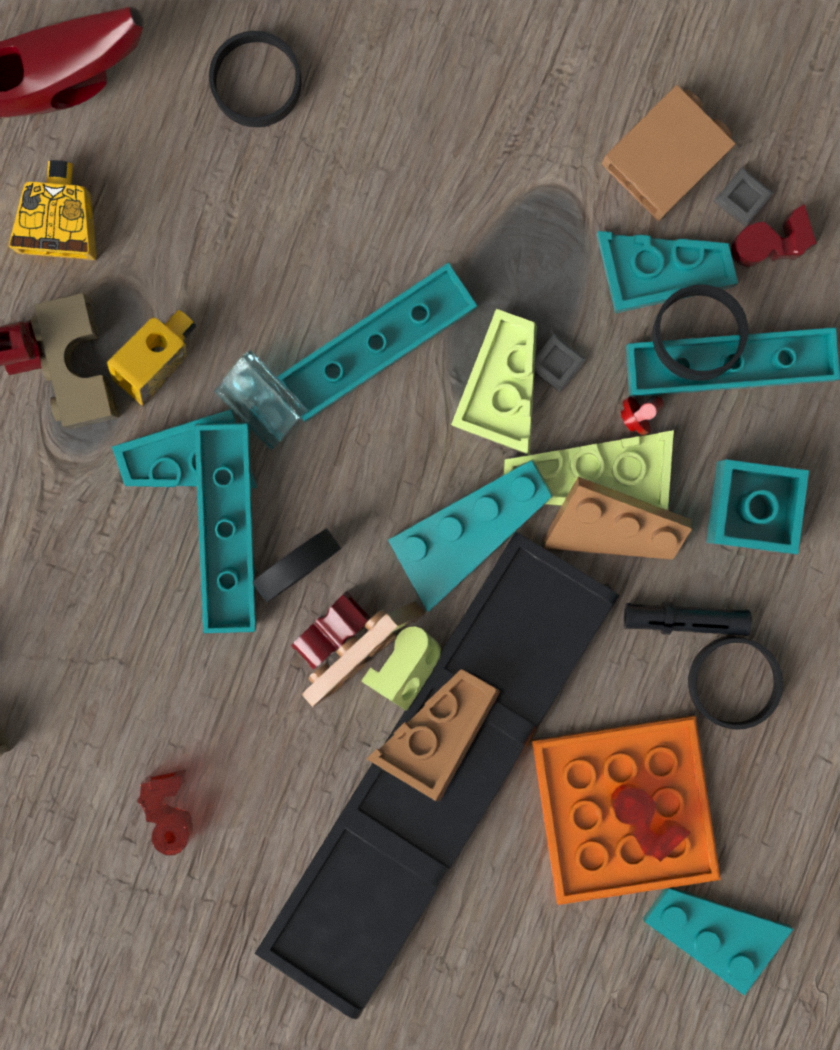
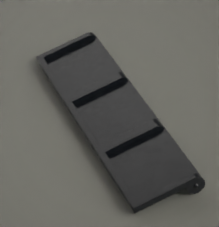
M515 532L441 651V656L433 672L409 709L404 711L386 740L387 742L393 737V733L403 723L410 721L425 706V703L461 669L501 690L440 801L433 800L372 763L254 954L333 1006L342 1014L352 1019L360 1017L620 595L612 591L608 583L604 585L528 538Z

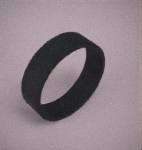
M246 31L227 39L215 52L209 68V84L217 105L228 118L243 126L266 127L281 121L293 110L301 93L302 78L295 54L283 40L267 32ZM252 42L267 43L277 47L288 56L295 68V85L290 98L280 109L262 117H247L235 113L221 101L216 87L217 73L224 58L235 48Z
M691 285L676 291L662 305L653 325V345L660 361L674 374L696 381L713 379L727 372L742 355L748 340V321L739 302L728 292L711 285ZM688 296H706L724 304L735 317L739 328V345L735 356L725 365L707 371L689 369L676 362L666 351L660 334L663 313L674 302Z
M326 528L258 576L252 583L267 603L312 572L342 548Z
M725 637L709 643L696 655L689 670L688 689L695 707L704 717L721 727L740 730L762 723L775 711L782 696L783 677L777 660L764 646L741 637ZM730 643H745L759 650L769 662L773 673V691L767 705L754 717L741 722H725L712 717L701 704L696 686L697 674L704 659L716 648Z

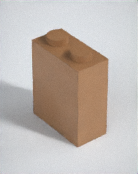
M678 85L605 155L601 163L658 222L736 144L731 139L732 133L729 128L718 119L712 120L702 110L703 104L692 91L688 89L683 91Z

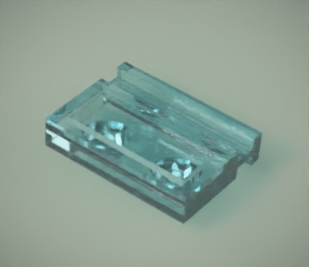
M251 350L241 356L222 380L221 385L214 390L243 422H249L250 429L270 450L283 441L282 439L290 433L309 411Z

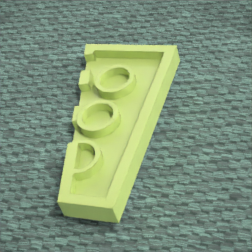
M674 430L505 459L503 476L534 459L554 495L545 503L546 505L562 506L579 476L668 510Z

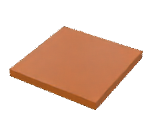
M689 715L532 740L557 905L721 880L696 716Z

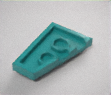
M597 232V240L615 314L664 303L676 291L691 285H711L723 290L736 287L738 284L729 243L678 239L676 241L655 239L646 235L624 236L613 235V232Z
M232 408L112 446L124 485L140 487L197 486L194 425L197 423L236 422ZM251 468L252 488H257L256 480Z
M674 887L665 888L643 917L645 923L744 996L793 931V928L788 924L771 921L745 910L734 909L716 903L714 900Z

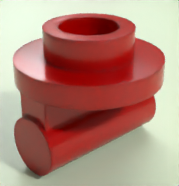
M652 396L640 406L633 397H627L623 400L624 409L620 412L623 422L631 432L637 430L643 436L651 431L648 420L654 418L663 408L664 402L662 398Z

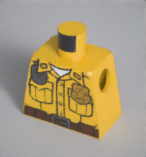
M50 160L48 161L46 183L26 182L24 184L9 241V247L18 254L96 260L97 253L91 193L83 186L72 185V163Z
M177 310L165 324L155 317L150 318L107 362L112 380L140 405L144 406L187 356L186 344L183 341L196 328V324L180 310ZM156 347L164 348V350L161 352L151 351Z

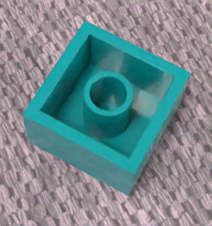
M727 459L717 461L706 543L785 554H798L809 470Z

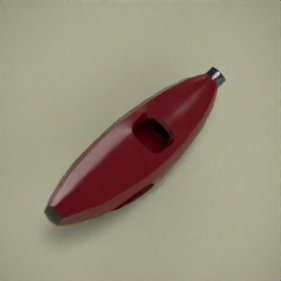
M129 6L118 10L77 17L49 24L0 41V118L51 113L74 107L93 98L107 85L106 70L136 49L144 25L140 11Z

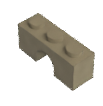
M84 293L34 304L36 316L31 317V323L36 340L43 341L46 356L41 357V367L46 381H52L55 397L50 398V405L55 421H61L62 427L74 429L117 419L118 413L110 379L104 375L81 378L76 374L72 364L73 354L78 346L87 341L100 339L91 298Z

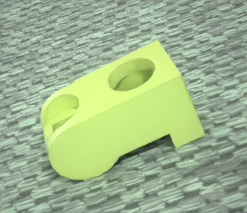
M416 626L402 630L395 640V650L378 673L370 667L361 681L406 711L433 672L441 656L439 643L423 629Z

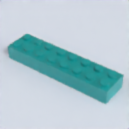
M447 263L275 379L306 423L476 310L477 305L450 264Z
M836 327L748 334L746 347L736 363L724 374L703 381L685 379L671 372L660 361L653 342L628 343L625 346L630 397L822 383L840 380ZM739 335L662 341L668 354L682 366L693 370L707 371L725 365L735 356L739 345Z
M249 422L197 423L194 425L203 633L256 632V588L252 583L255 580Z

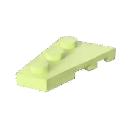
M496 309L451 424L458 429L530 455L536 354L537 325L535 322Z

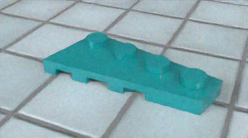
M534 459L388 540L427 612L437 605L554 496Z

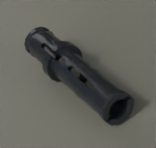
M626 602L623 619L624 629L660 630L662 635H670L672 631L749 636L752 625L751 612L747 609L730 610L673 606L672 602H662V605L631 604Z

